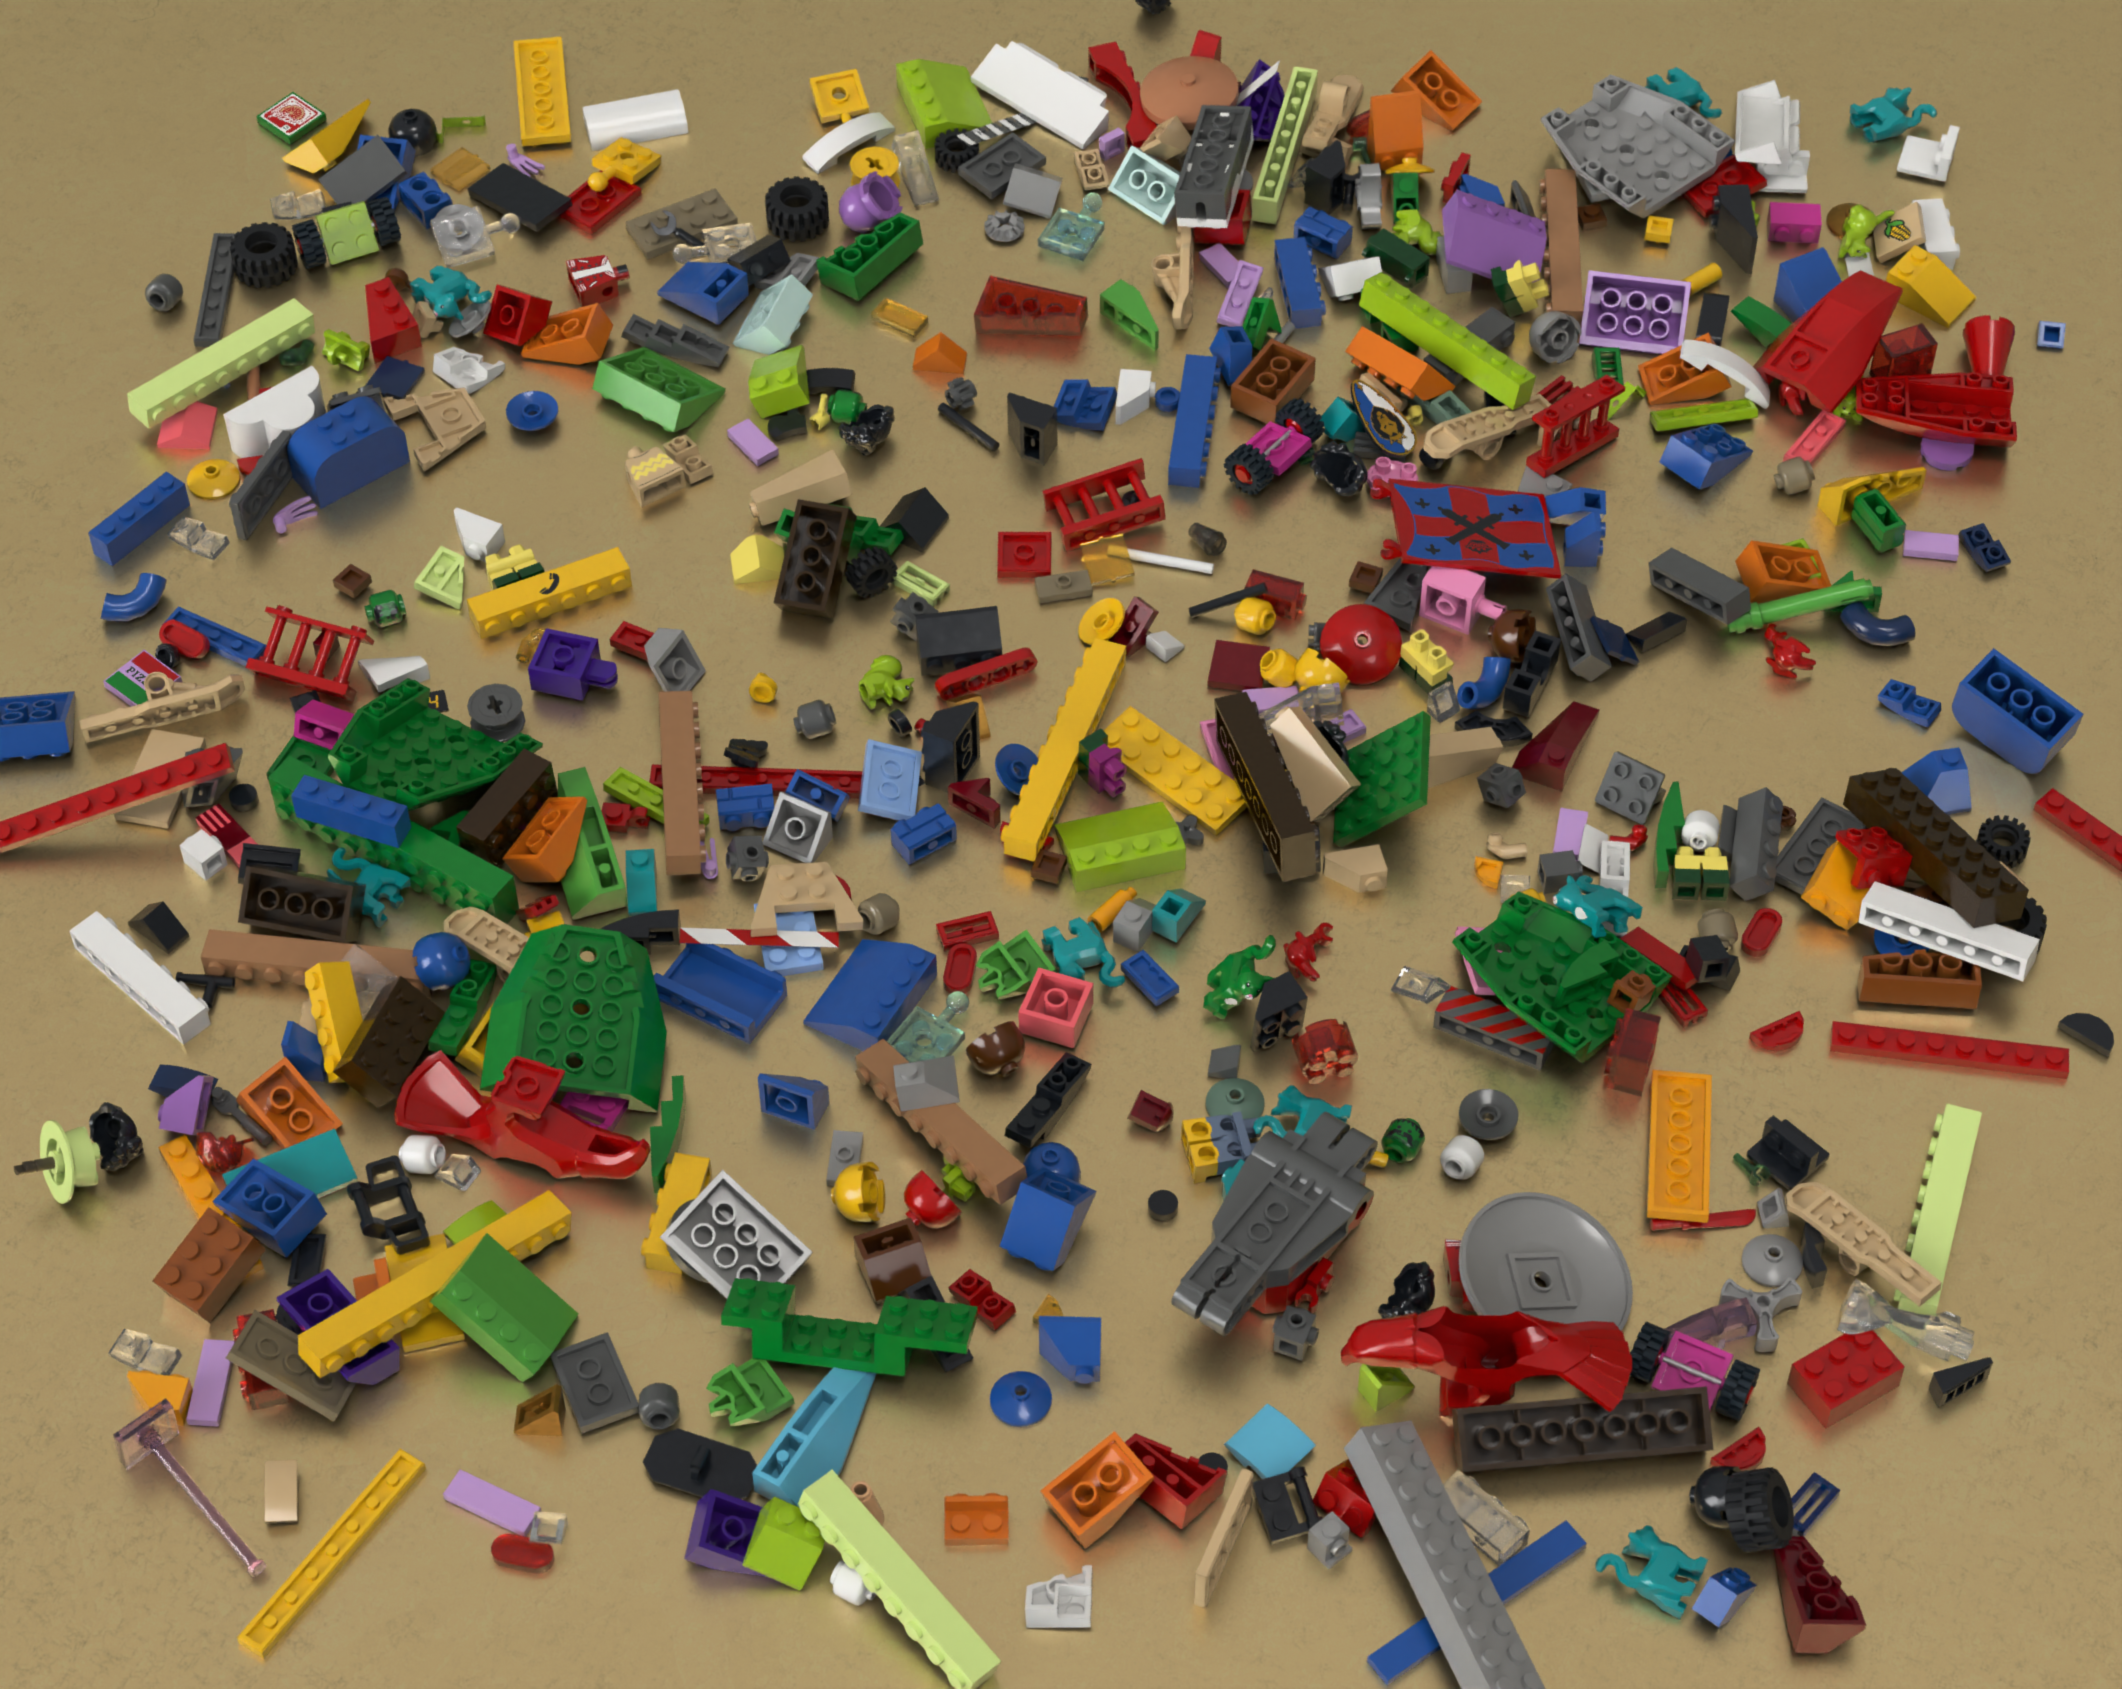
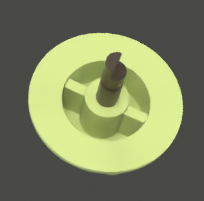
M49 1120L44 1123L40 1134L41 1159L22 1162V1165L14 1166L16 1175L43 1171L45 1181L52 1196L57 1202L63 1204L71 1200L74 1187H88L98 1184L96 1161L100 1159V1149L96 1142H91L85 1126L64 1132L58 1122Z

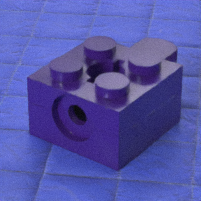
M546 628L528 667L531 690L578 700H584L590 685L611 689L618 682L616 664L601 660L597 638Z

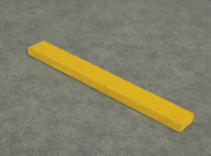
M400 1448L237 1637L238 1643L264 1659L426 1470L425 1463Z

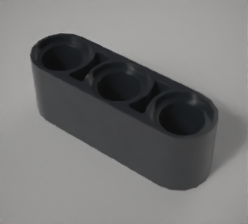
M1704 292L1696 338L1709 332L1716 345L1721 347L1729 295Z

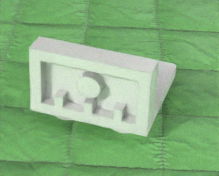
M1950 125L1948 134H1942L1940 142L1907 136L1897 171L1945 182L1956 148L1960 127Z

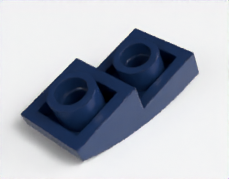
M1984 523L1959 532V539L1965 549L1986 572L2011 563L2000 540H1993Z
M160 1064L148 1089L168 1097L198 1075H210L180 1066ZM214 1077L211 1094L212 1090L215 1088L217 1084L218 1078Z

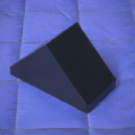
M164 901L148 904L128 921V925L167 954L171 953L189 937L187 930Z

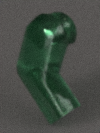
M305 339L299 348L285 350L279 355L280 363L283 366L303 365L314 349V343Z

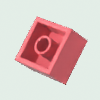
M1038 967L1018 1012L1020 1032L1074 1048L1093 1006V983Z

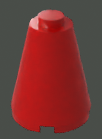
M1991 315L1970 319L1966 322L1962 335L1972 372L1983 375H2003L2015 336L2014 324L2004 317H1999V320H1991Z

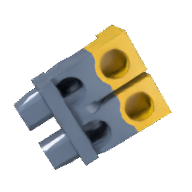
M1240 1111L1232 1113V1116L1219 1115L1182 1120L1181 1140L1194 1184L1206 1182V1177L1224 1174L1228 1167H1234L1240 1159L1246 1161L1257 1142L1250 1143L1249 1139L1261 1136V1134H1256L1253 1128L1257 1118L1243 1119Z

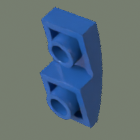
M1893 679L1887 683L1878 695V700L1900 716L1925 727H1929L1941 712V702L1916 695L1915 686Z

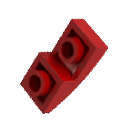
M971 1269L966 1271L948 1287L949 1292L960 1303L978 1306L977 1318L993 1330L998 1329L1016 1313L1014 1303L993 1291L991 1282Z

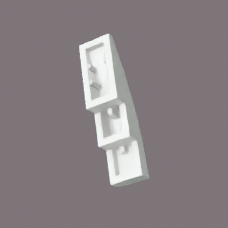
M1602 841L1599 885L1605 888H1612L1628 897L1630 843ZM1607 921L1601 923L1605 929L1612 932L1619 939L1627 934V932L1616 933L1613 929L1614 925Z

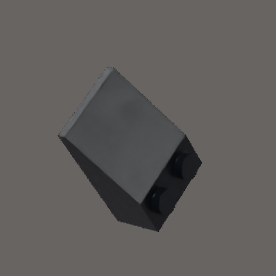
M1718 185L1717 196L1712 197L1714 214L1709 216V227L1714 229L1715 240L1746 274H1752L1758 235L1749 185Z

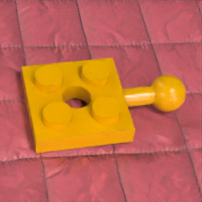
M857 69L809 78V85L822 123L842 119L844 124L852 120L851 117L869 113V106ZM835 93H842L845 97L836 99L833 95Z
M620 137L592 157V166L603 172H593L588 178V185L594 191H603L608 185V180L613 176L633 185L661 164L662 155L635 144L629 139Z

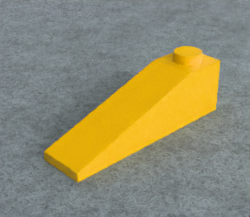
M366 99L282 157L284 162L311 173H315L321 168L327 171L337 163L334 159L343 154L371 103L370 100Z
M1924 467L1842 478L1821 487L1817 506L1835 526H1838L1852 519L1854 499L1857 495L1878 489L1890 503L1922 489L1927 470Z

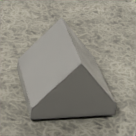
M1777 1188L1757 1202L1762 1225L1766 1229L1789 1227L1788 1212L1781 1188Z

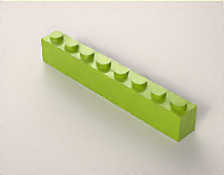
M1380 272L1365 280L1359 306L1510 409L1514 410L1530 401L1536 376L1525 367L1519 365L1507 357L1506 354L1498 351L1485 340L1470 332L1466 327L1461 326L1448 317V315L1412 293L1389 275Z

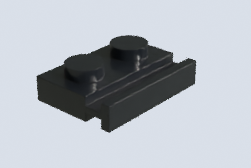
M243 843L238 884L244 883L245 870L248 865L262 864L298 871L301 849Z

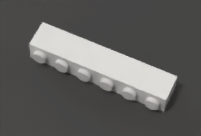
M1876 881L1862 900L1858 923L2020 981H2024L2033 966L2040 939L1998 924L1973 928L1952 908Z
M96 911L70 930L75 949L183 1045L211 1025L208 1016L210 1010L206 1002L200 997L196 999L185 983L182 981L177 982L173 979L172 974L164 965L159 966L156 964L152 955L146 949H139L128 933L122 934L111 918L107 917L105 919Z

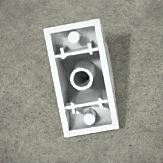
M310 366L225 413L224 419L232 451L241 458L264 456L270 448L271 442L279 436L282 430L293 435L304 424L325 414L326 409L319 374L313 366Z

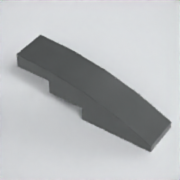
M635 314L632 315L621 336L642 347L669 357L714 367L720 366L730 348L683 324L681 329H678L660 319L657 320L656 324H653Z

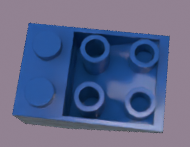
M687 262L657 291V294L719 325L749 295L747 273L727 263Z
M1710 424L1671 435L1659 462L1700 490L1715 485L1750 457L1753 450L1747 447L1743 440L1726 433L1722 426Z

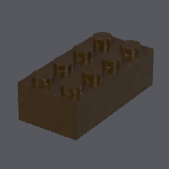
M797 500L773 602L782 611L833 620L857 518L850 508Z
M524 748L456 826L461 848L496 867L503 865L505 861L502 858L548 797H558L552 763Z
M262 864L248 865L245 870L238 923L342 943L358 941L366 884Z
M402 976L398 977L382 988L333 1073L377 1108L383 1106L399 1094L445 1011Z

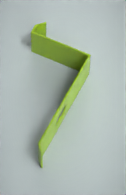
M485 115L480 117L442 118V133L436 132L438 142L444 143L445 127L486 125ZM469 120L470 123H463V121Z
M1627 381L1624 385L1626 387L1625 392L1610 400L1607 420L1616 413L1633 392H1636L1643 398L1646 395V391L1638 385L1635 388ZM1616 400H1618L1619 403L1617 404V406L1613 407L1612 404Z

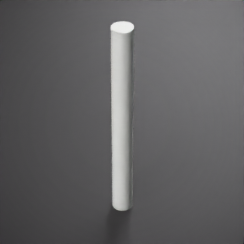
M1112 545L1108 547V556L1213 574L1214 570L1213 563Z

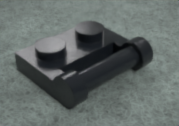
M1303 1466L1253 1482V1496L1270 1545L1307 1535L1309 1529L1323 1519L1318 1516L1306 1482L1308 1475ZM1292 1483L1295 1485L1307 1519L1306 1522L1300 1524L1286 1489V1485Z

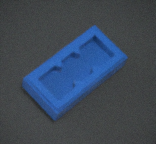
M1144 950L1121 963V971L1156 1007L1179 993L1178 984Z

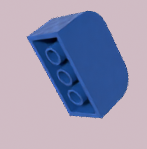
M367 396L354 398L304 424L292 435L287 447L293 479L320 509L410 462L405 433L374 399Z
M1994 648L1959 683L1952 703V711L1956 720L1968 733L2011 765L2029 774L2039 773L2074 737L2084 715Z

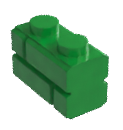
M1873 489L1857 495L1854 499L1851 517L1876 549L1882 553L1900 546L1903 542L1906 523L1901 517H1898L1897 512L1880 491Z

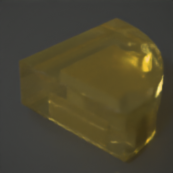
M1049 1294L1034 1314L1033 1323L1039 1325V1316H1063L1059 1303L1054 1297Z

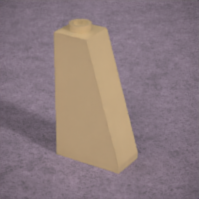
M831 450L751 491L750 494L753 502L748 504L753 518L758 517L762 526L778 521L784 508L795 512L798 499L828 504L851 496L852 491L845 469L835 452Z
M1287 706L1275 715L1276 720L1270 725V728L1286 767L1290 771L1294 786L1300 792L1301 803L1308 808L1310 821H1319L1353 793L1361 783L1300 706L1291 708Z
M1486 727L1430 735L1428 788L1490 768L1495 764L1503 749V745L1493 729Z

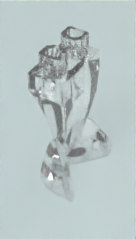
M1856 1278L1853 1280L1840 1308L1843 1314L1837 1330L1845 1334H1860L1885 1326L1910 1345L1945 1361L1949 1360L1951 1354L1967 1360L1974 1345L1972 1340L1974 1331L1960 1326L1961 1317L1947 1311L1937 1314H1918L1892 1307L1878 1292Z

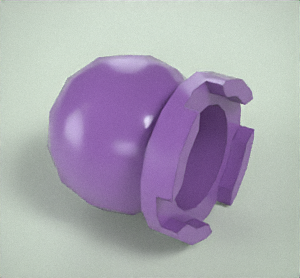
M874 171L863 177L859 184L848 187L842 194L839 201V214L843 223L851 230L860 233L873 231L875 226L902 211L903 206H899L898 201L901 193L896 184L887 175L881 177L877 175V171Z

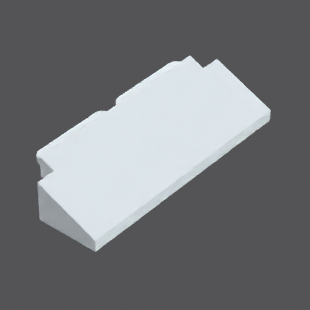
M1011 41L1006 49L995 44L971 76V83L1082 150L1108 130L1109 111L1104 108L1107 94L1072 72H1063L1059 69L1057 63L1023 43Z
M1775 80L1737 92L1735 156L1737 161L1782 165V159L1793 160V154L1800 150V129L1797 126L1800 123V102L1798 99L1791 101L1790 96L1781 98Z

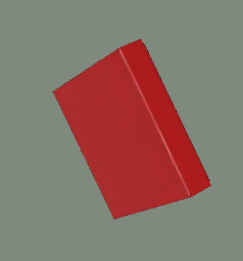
M998 532L997 578H1036L1051 575L1052 532Z

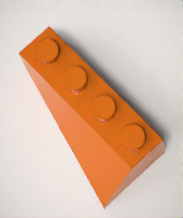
M1363 326L1345 350L1353 358L1351 363L1361 370H1364L1365 367L1369 368L1367 372L1376 379L1380 380L1381 377H1384L1383 382L1395 390L1398 386L1401 387L1400 392L1412 400L1416 396L1426 401L1440 396L1449 390L1453 391L1456 387L1428 363Z

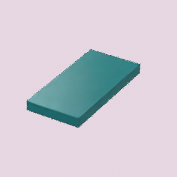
M335 1129L257 1160L311 1190L318 1199L358 1182L357 1175ZM246 1165L222 1174L226 1186Z

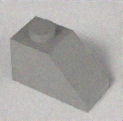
M1141 898L1126 901L1113 921V942L1139 952L1153 932L1152 910L1156 905Z

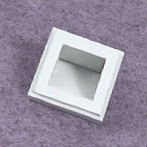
M1166 631L1151 633L1146 636V648L1164 662H1167L1185 648L1184 644Z

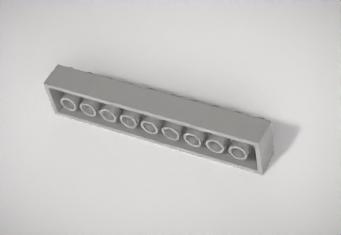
M1412 1421L1361 1427L1344 1447V1450L1461 1689H1545Z

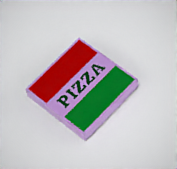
M143 650L106 678L103 683L106 689L129 706H135L148 701L144 680L149 674L161 672L174 682H182V678L146 650ZM156 688L153 691H159L163 688Z

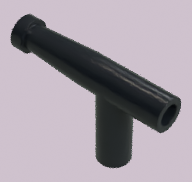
M177 972L176 974L177 982L182 981L183 983L206 986L202 999L206 1002L209 1009L212 1008L218 987L234 989L235 977L183 974V972Z

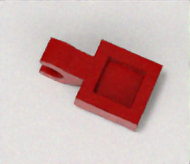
M603 802L601 812L608 832L627 833L628 827L648 828L650 817H647L648 808L636 807L632 810L631 804Z
M1324 1257L1320 1260L1307 1278L1305 1287L1297 1292L1295 1306L1298 1307L1302 1301L1308 1300L1311 1302L1308 1311L1313 1314L1317 1310L1319 1296L1323 1291L1327 1293L1334 1283L1333 1262Z

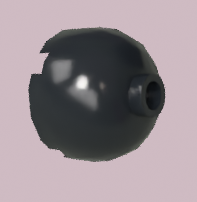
M405 109L398 112L392 118L388 127L389 138L408 140L416 150L415 156H421L430 152L434 148L433 144L438 142L437 128L434 120L427 112L420 109Z
M1711 1467L1700 1475L1696 1486H1692L1690 1489L1689 1498L1691 1505H1695L1698 1516L1710 1527L1730 1530L1725 1510V1493L1729 1477L1734 1472H1740L1739 1467Z

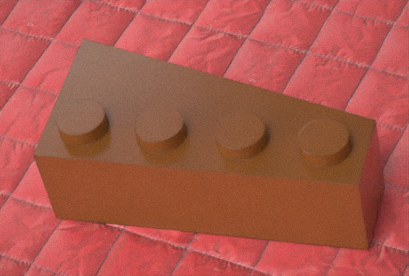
M1925 949L1914 950L1913 954L1903 956L1899 952L1863 956L1858 976L1859 1001L1976 1009L1982 987L1980 966L1939 951L1927 953Z

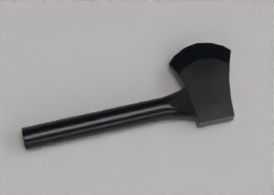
M798 408L787 411V416H773L769 420L767 427L770 436L775 440H780L807 433L805 415H800Z

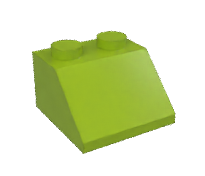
M773 1497L760 1510L742 1565L800 1591L823 1549L825 1540L821 1535L820 1529L813 1521H809L803 1516L799 1507Z

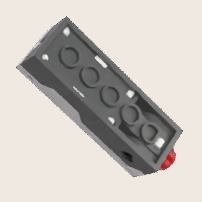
M1202 105L1174 191L1177 226H1187L1189 228L1212 227L1214 229L1228 227L1254 141L1251 107Z

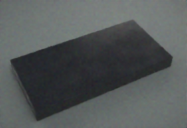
M502 163L467 188L469 196L536 232L573 206L571 198L505 163Z

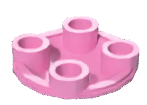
M1379 457L1376 459L1375 465L1371 466L1367 471V483L1371 489L1378 490L1380 488L1373 487V480L1382 479L1387 483L1389 478L1418 481L1417 467L1410 462L1402 463L1390 460L1388 457Z

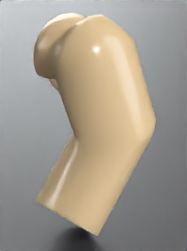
M1498 832L1490 833L1487 836L1488 842L1486 845L1488 850L1500 858L1527 857L1526 843L1508 845L1502 841L1503 837Z

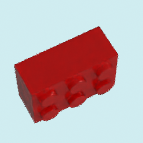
M1865 1321L1794 1362L1791 1366L1787 1384L1824 1428L1827 1429L1900 1385L1905 1366Z

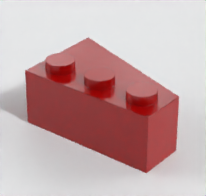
M387 277L365 285L370 342L374 363L384 361L387 356L395 357L422 347L418 323L390 278Z
M1136 1433L1125 1442L1155 1478L1141 1493L1140 1497L1180 1529L1188 1525L1223 1494L1227 1470L1219 1467L1217 1470L1199 1464L1200 1459L1192 1456L1187 1459L1171 1452L1172 1448Z

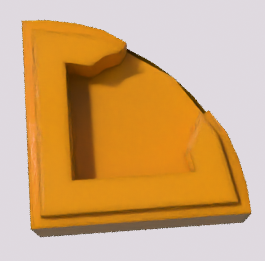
M1476 856L1474 868L1477 877L1488 887L1498 889L1503 862Z

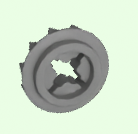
M1007 209L1004 213L996 211L994 215H988L987 221H985L986 234L990 238L1001 242L1019 238L1025 228L1023 217L1018 216L1016 212L1008 213Z

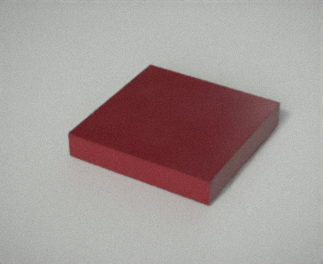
M1216 640L1207 687L1235 691L1263 688L1264 678L1260 672V661L1265 653L1270 651V647Z

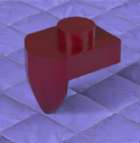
M1141 1090L1127 1119L1154 1132H1161L1173 1121V1105L1171 1102L1167 1103Z

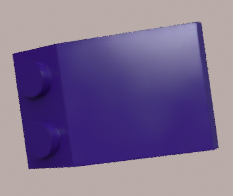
M713 1489L709 1490L697 1502L684 1559L714 1570L767 1577L742 1565L760 1510L763 1507Z

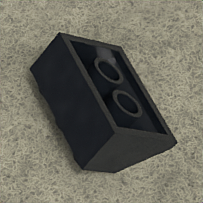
M997 606L915 615L917 653L921 676L954 672L1002 655Z
M973 701L936 711L930 721L927 720L924 723L921 736L923 737V772H925L926 785L948 793V786L951 783L966 780L980 758L979 703Z

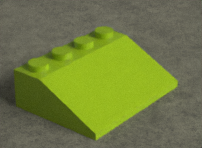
M923 59L896 64L897 88L925 149L935 147V139L942 132L946 134L948 129L951 132H954V128H958L959 132H962V129H966L968 132L992 123L975 85L971 83V76L965 66Z
M1163 802L1054 824L1063 855L1067 856V867L1076 893L1186 869L1185 843L1178 825Z

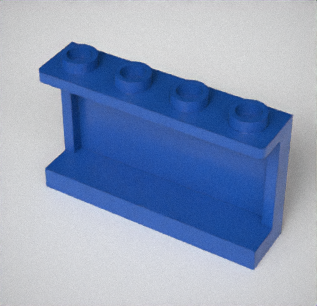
M686 943L685 949L664 975L655 973L654 975L660 1002L748 1044L752 1043L787 996L786 979L780 973L769 971L751 959L746 960L734 954L730 949L721 948L714 944Z

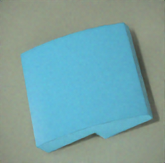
M1268 1403L1224 1444L1245 1468L1249 1465L1261 1479L1290 1471L1316 1446L1291 1420Z

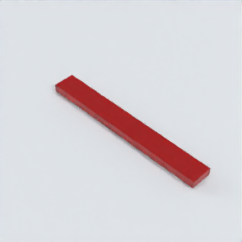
M652 764L649 783L663 790L662 766ZM701 766L702 779H697V783H702L703 794H716V789L772 784L773 796H779L780 792H786L797 769ZM799 769L833 786L834 789L847 793L850 799H859L863 771Z

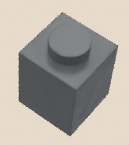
M1573 850L1540 854L1537 873L1543 893L1558 892L1560 888L1567 885V877L1569 875L1573 877L1575 882L1583 875L1582 864L1580 861H1576Z

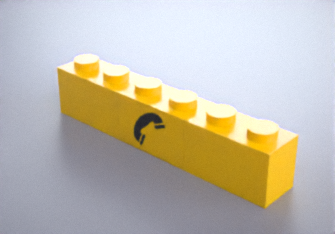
M616 547L467 599L469 616L480 638L483 639L632 587L630 568L619 548Z

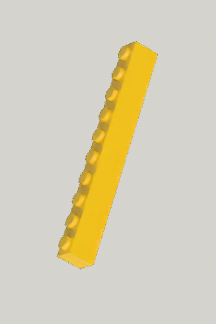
M1095 638L1091 648H1086L1083 656L1082 667L1078 666L1075 672V683L1073 686H1069L1066 691L1064 706L1060 705L1058 708L1057 722L1055 725H1051L1048 730L1046 745L1042 744L1038 753L1039 761L1037 765H1032L1029 772V782L1027 785L1024 784L1020 791V802L1018 805H1014L1011 810L1009 826L1004 825L1001 841L1004 842V854L1035 862L1039 850L1044 846L1078 771L1079 741L1096 731L1126 665L1125 645Z
M550 1190L544 1192L299 1334L298 1355L319 1378L338 1371L344 1364L354 1358L362 1357L371 1348L382 1342L389 1341L395 1334L405 1328L415 1326L422 1318L429 1314L440 1311L430 1300L486 1233L518 1261H521L531 1254L539 1253L548 1244L564 1238L571 1232L572 1212Z

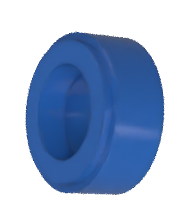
M1173 387L1159 389L1155 394L1156 407L1164 412L1177 410L1180 392Z

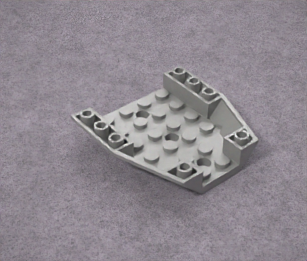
M1609 75L1596 83L1593 87L1592 100L1572 113L1567 114L1558 107L1541 117L1542 124L1575 172L1626 210L1642 218L1652 214L1714 174L1735 143L1733 138L1683 102L1614 75Z

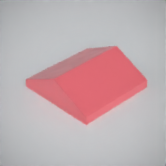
M196 401L184 410L165 419L161 424L157 447L210 449L218 413L217 408Z

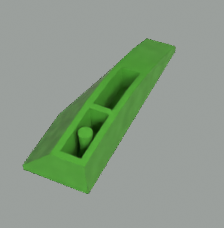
M582 767L558 773V797H585L587 799L574 859L566 870V875L560 880L572 920L628 906L625 883L586 768Z

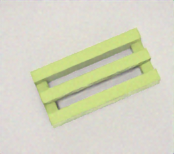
M906 561L897 570V576L893 577L894 582L892 584L910 594L914 592L933 607L937 604V599L941 600L944 597V592L948 593L950 591L949 583L909 561ZM906 571L916 576V578L906 573ZM925 582L929 583L930 585H932V586H934V587H936V588H938V589H935V588L929 586V585L926 584Z

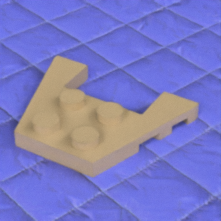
M465 388L431 392V396L417 397L416 394L406 395V399L393 400V397L383 399L384 406L393 421L419 412L435 437V441L413 449L414 455L423 471L428 470L486 429V422Z
M827 862L770 865L751 923V937L777 935L775 913L834 910L837 931L863 930V918Z

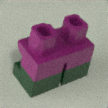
M1100 728L1079 741L1078 775L1098 794L1106 790L1114 798L1126 790V783L1121 778L1127 773V766L1121 761L1122 750L1119 748L1110 749L1107 746L1108 735Z

